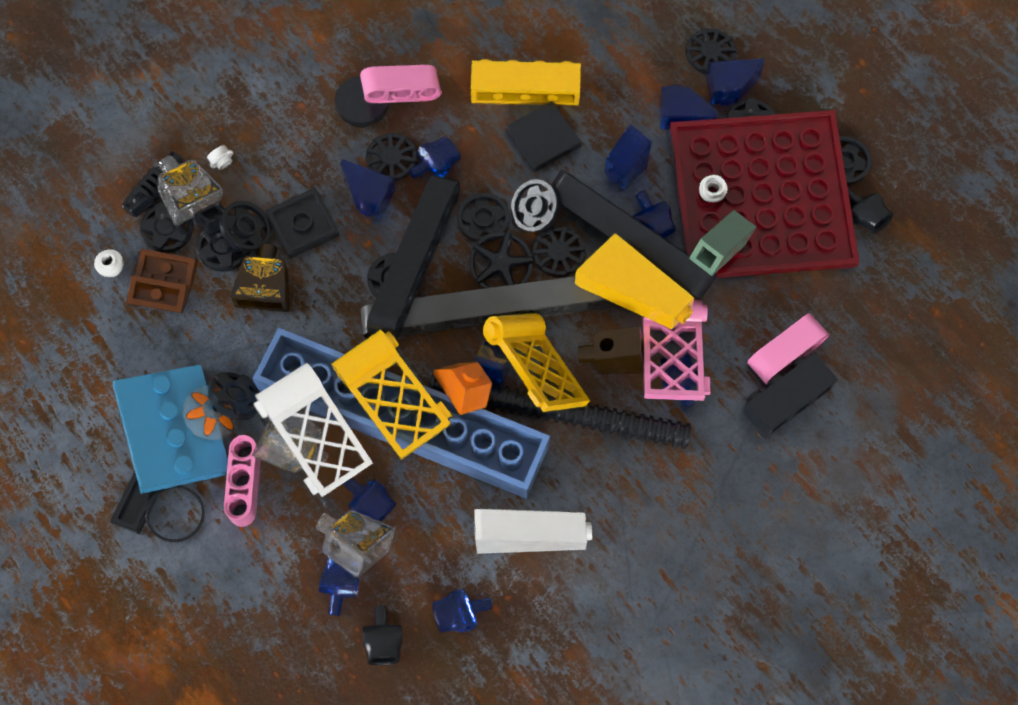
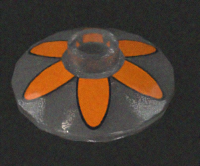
M209 385L196 388L187 396L183 404L182 416L186 426L195 435L207 440L223 439L236 431L241 420L231 419L219 411L215 412L209 408L212 405L208 396ZM215 386V392L219 391L220 388ZM225 404L227 408L233 410L232 407H229L227 404Z

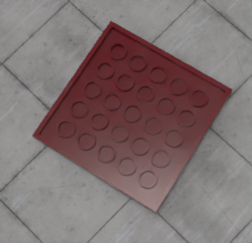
M835 110L671 122L670 133L685 253L691 256L700 239L733 210L756 226L746 245L716 272L718 275L716 278L858 267L860 261ZM710 175L722 177L728 188L725 198L716 203L705 201L699 193L701 181ZM714 187L708 188L712 193L718 192Z

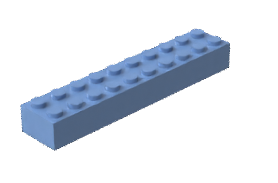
M278 328L252 378L257 389L263 391L305 363H308L348 426L388 443L332 368L331 363L344 354ZM386 371L384 380L402 382V377ZM381 374L375 377V379H380ZM406 379L405 383L412 384L409 379ZM366 383L358 390L364 398L377 400L379 384ZM383 385L381 400L398 403L400 388ZM422 385L436 404L442 401L451 413L452 417L448 419L451 425L412 453L527 499L549 449L550 435L484 409L460 415L446 394ZM404 388L402 404L419 406L421 395L417 390ZM322 397L311 403L309 411L326 418L328 407ZM424 401L423 407L430 408L428 404ZM369 404L370 407H371V408L373 409V411L375 412V407H376V405ZM380 406L379 419L382 422L395 424L397 408ZM401 409L398 424L416 427L418 411ZM422 412L419 427L433 429L441 422L435 414ZM331 413L330 420L337 421ZM387 428L388 431H389V432L391 433V435L393 436V430H394V429H392V428ZM397 429L396 441L402 449L413 443L415 432ZM418 433V439L426 433Z

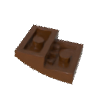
M141 249L136 275L131 276L126 303L183 313L193 285L198 260Z

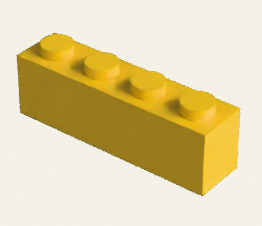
M488 59L472 61L471 103L546 105L553 101L555 105L579 106L581 63L569 61L561 63H546L545 61L519 62L517 60L505 62Z

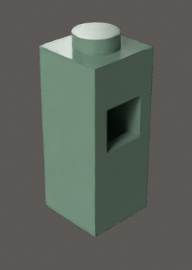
M733 210L700 239L689 259L713 276L746 245L756 226Z

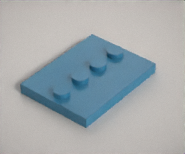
M201 365L113 381V389L141 494L227 475L228 458L218 423L216 422V426L209 436H205L203 431L206 416L216 419L210 399L203 404V411L206 416L192 420L186 419V414L189 411L202 406L192 398L191 394L193 392H199L209 397Z

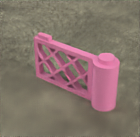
M694 299L692 305L693 313L684 324L679 322L673 329L642 316L644 399L704 401L705 395H710V377H704L702 322H707L708 308L707 305H702V299ZM650 330L662 331L667 337L658 343L650 336ZM683 331L695 332V339L687 344L678 335ZM672 340L682 348L675 355H672L664 348ZM657 352L668 360L660 367L650 360ZM686 353L696 360V363L690 368L679 361ZM671 365L676 366L683 372L676 380H673L664 372ZM659 376L668 386L665 389H651V382ZM689 377L697 384V391L685 390L679 384Z

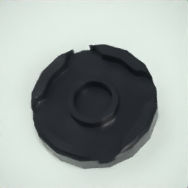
M360 76L351 77L343 82L337 89L335 104L339 116L351 126L367 127L371 123L375 122L376 124L386 115L389 103H369L365 100Z

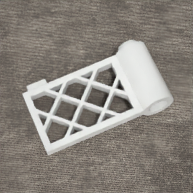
M305 363L255 395L258 400L254 403L256 410L263 419L268 416L307 474L308 477L303 481L313 495L319 492L321 497L325 496L373 464L308 363ZM322 397L328 407L326 419L308 415L311 403ZM306 407L305 415L296 413ZM331 413L337 421L329 420ZM290 416L303 418L300 436L287 433L281 422ZM307 419L325 423L321 440L304 437ZM328 424L341 426L344 431L342 444L325 441ZM347 437L353 446L346 445ZM291 438L299 439L298 447ZM303 440L320 444L317 461L304 459L300 453ZM324 445L341 448L338 465L320 462ZM345 449L357 451L364 462L354 469L343 467L342 461ZM308 463L316 465L314 472L312 471ZM319 466L337 469L334 482L323 488L317 478ZM341 470L349 471L339 478Z

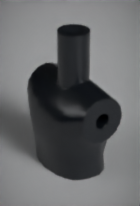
M848 188L850 204L853 205L851 212L854 224L863 226L874 234L890 223L894 213L885 206L883 198L878 193H872L865 198H861Z
M378 605L374 608L375 625L362 627V643L366 651L367 663L375 666L396 664L400 661L402 626L388 624L387 607L385 605Z

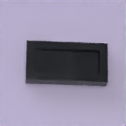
M134 471L110 523L140 535L146 522L147 504L158 490L141 494ZM158 495L154 498L150 505L149 514L154 506V503Z

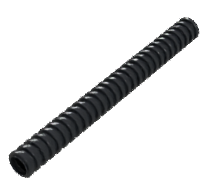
M432 373L428 387L446 394ZM496 384V386L491 385L487 406H491L492 410L500 408V411L504 412L506 409L511 414L516 411L521 416L523 413H526L527 417L530 418L532 415H535L536 419L545 417V421L554 419L555 423L563 421V424L567 425L569 422L574 427L579 424L581 428L585 429L588 426L593 431L595 428L600 429L599 432H604V430H608L609 434L618 432V436L627 434V438H631L632 435L636 436L637 440H640V437L645 438L646 442H649V439H651L656 444L661 441L666 446L668 443H671L672 447L680 445L681 449L688 447L691 434L690 423L681 425V421L672 423V420L668 419L666 422L663 421L662 417H659L657 420L652 415L647 418L642 413L640 416L635 415L636 412H631V414L626 413V410L618 412L617 408L608 410V406H604L603 409L599 408L598 404H595V407L590 406V403H588L585 407L543 412L540 407L535 406L527 394V390L524 389L523 392H520L518 388L511 390L509 386L501 388L500 384ZM551 395L547 397L549 401L555 400Z

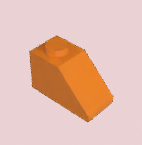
M478 362L458 363L434 370L433 375L460 415L487 407L492 382Z

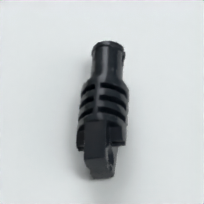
M170 151L157 167L150 168L147 172L148 174H145L137 182V185L132 188L121 204L123 210L133 217H138L145 209L152 205L154 199H158L159 194L164 192V188L169 186L165 183L162 175L183 165L185 162L182 157L176 152Z

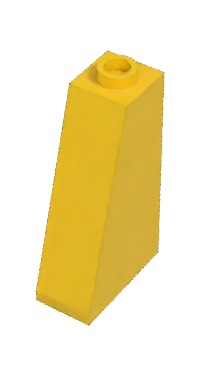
M616 233L576 270L575 284L578 287L670 329H673L679 322L684 324L693 313L694 297Z

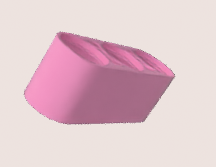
M432 65L374 66L366 68L360 73L364 97L369 103L431 101L441 95L437 71Z
M808 313L757 351L748 360L747 364L768 385L769 381L777 374L785 373L795 361L802 356L806 357L819 347L830 334L811 313Z
M246 435L234 438L230 444L224 498V512L231 522L239 527L248 526L255 519L261 458L254 455L258 448L255 441ZM243 448H252L251 453L247 457H239V452ZM246 475L250 477L246 485L236 486V482L241 476ZM238 505H247L244 514L240 516L233 515L234 509Z

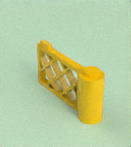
M540 314L492 316L485 321L483 334L486 341L490 345L500 346L528 388L529 392L527 394L536 407H540L543 412L585 407L590 402V399L545 336L546 325ZM533 346H540L545 354L533 348ZM514 348L525 353V357L517 353ZM530 357L542 362L543 366L530 360ZM548 368H553L560 374V376L548 370ZM528 369L540 375V379L531 375ZM545 379L557 384L558 389L546 383ZM564 389H566V390H568L569 392L573 393V395L575 396V398L572 397V396H570V395H568V394H566V393H564V392H563ZM543 392L553 396L555 400L549 401Z
M379 330L331 363L337 376L351 391L402 460L450 426L451 423L448 419L452 415L442 401L438 404L434 402L397 353L395 348L399 345L394 336L389 331L384 333L382 330ZM395 363L403 371L402 382L384 380L386 370ZM381 374L380 379H375V377ZM406 377L412 384L405 383ZM366 383L379 384L377 400L364 398L358 389ZM383 385L400 388L398 403L381 400ZM404 388L418 391L421 395L419 406L402 404ZM425 401L430 408L423 407V402ZM369 404L376 405V407H375V412L373 411V409L370 407ZM380 406L397 408L395 424L382 422L379 419ZM401 409L418 411L416 427L398 424ZM422 412L435 414L441 422L433 429L419 427ZM387 428H392V429H394V430H393V436L391 435V433L388 431ZM397 429L415 432L413 443L403 450L396 441ZM418 433H426L418 439Z

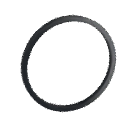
M181 485L158 490L150 498L146 507V522L149 529L156 537L166 542L176 543L190 539L199 531L204 521L205 512L201 498L192 489ZM178 488L192 493L201 506L202 515L198 527L190 535L181 539H168L159 535L152 528L149 521V508L152 501L157 495L168 489Z

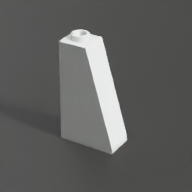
M475 509L477 554L586 550L587 540H592L591 522H586L585 513Z

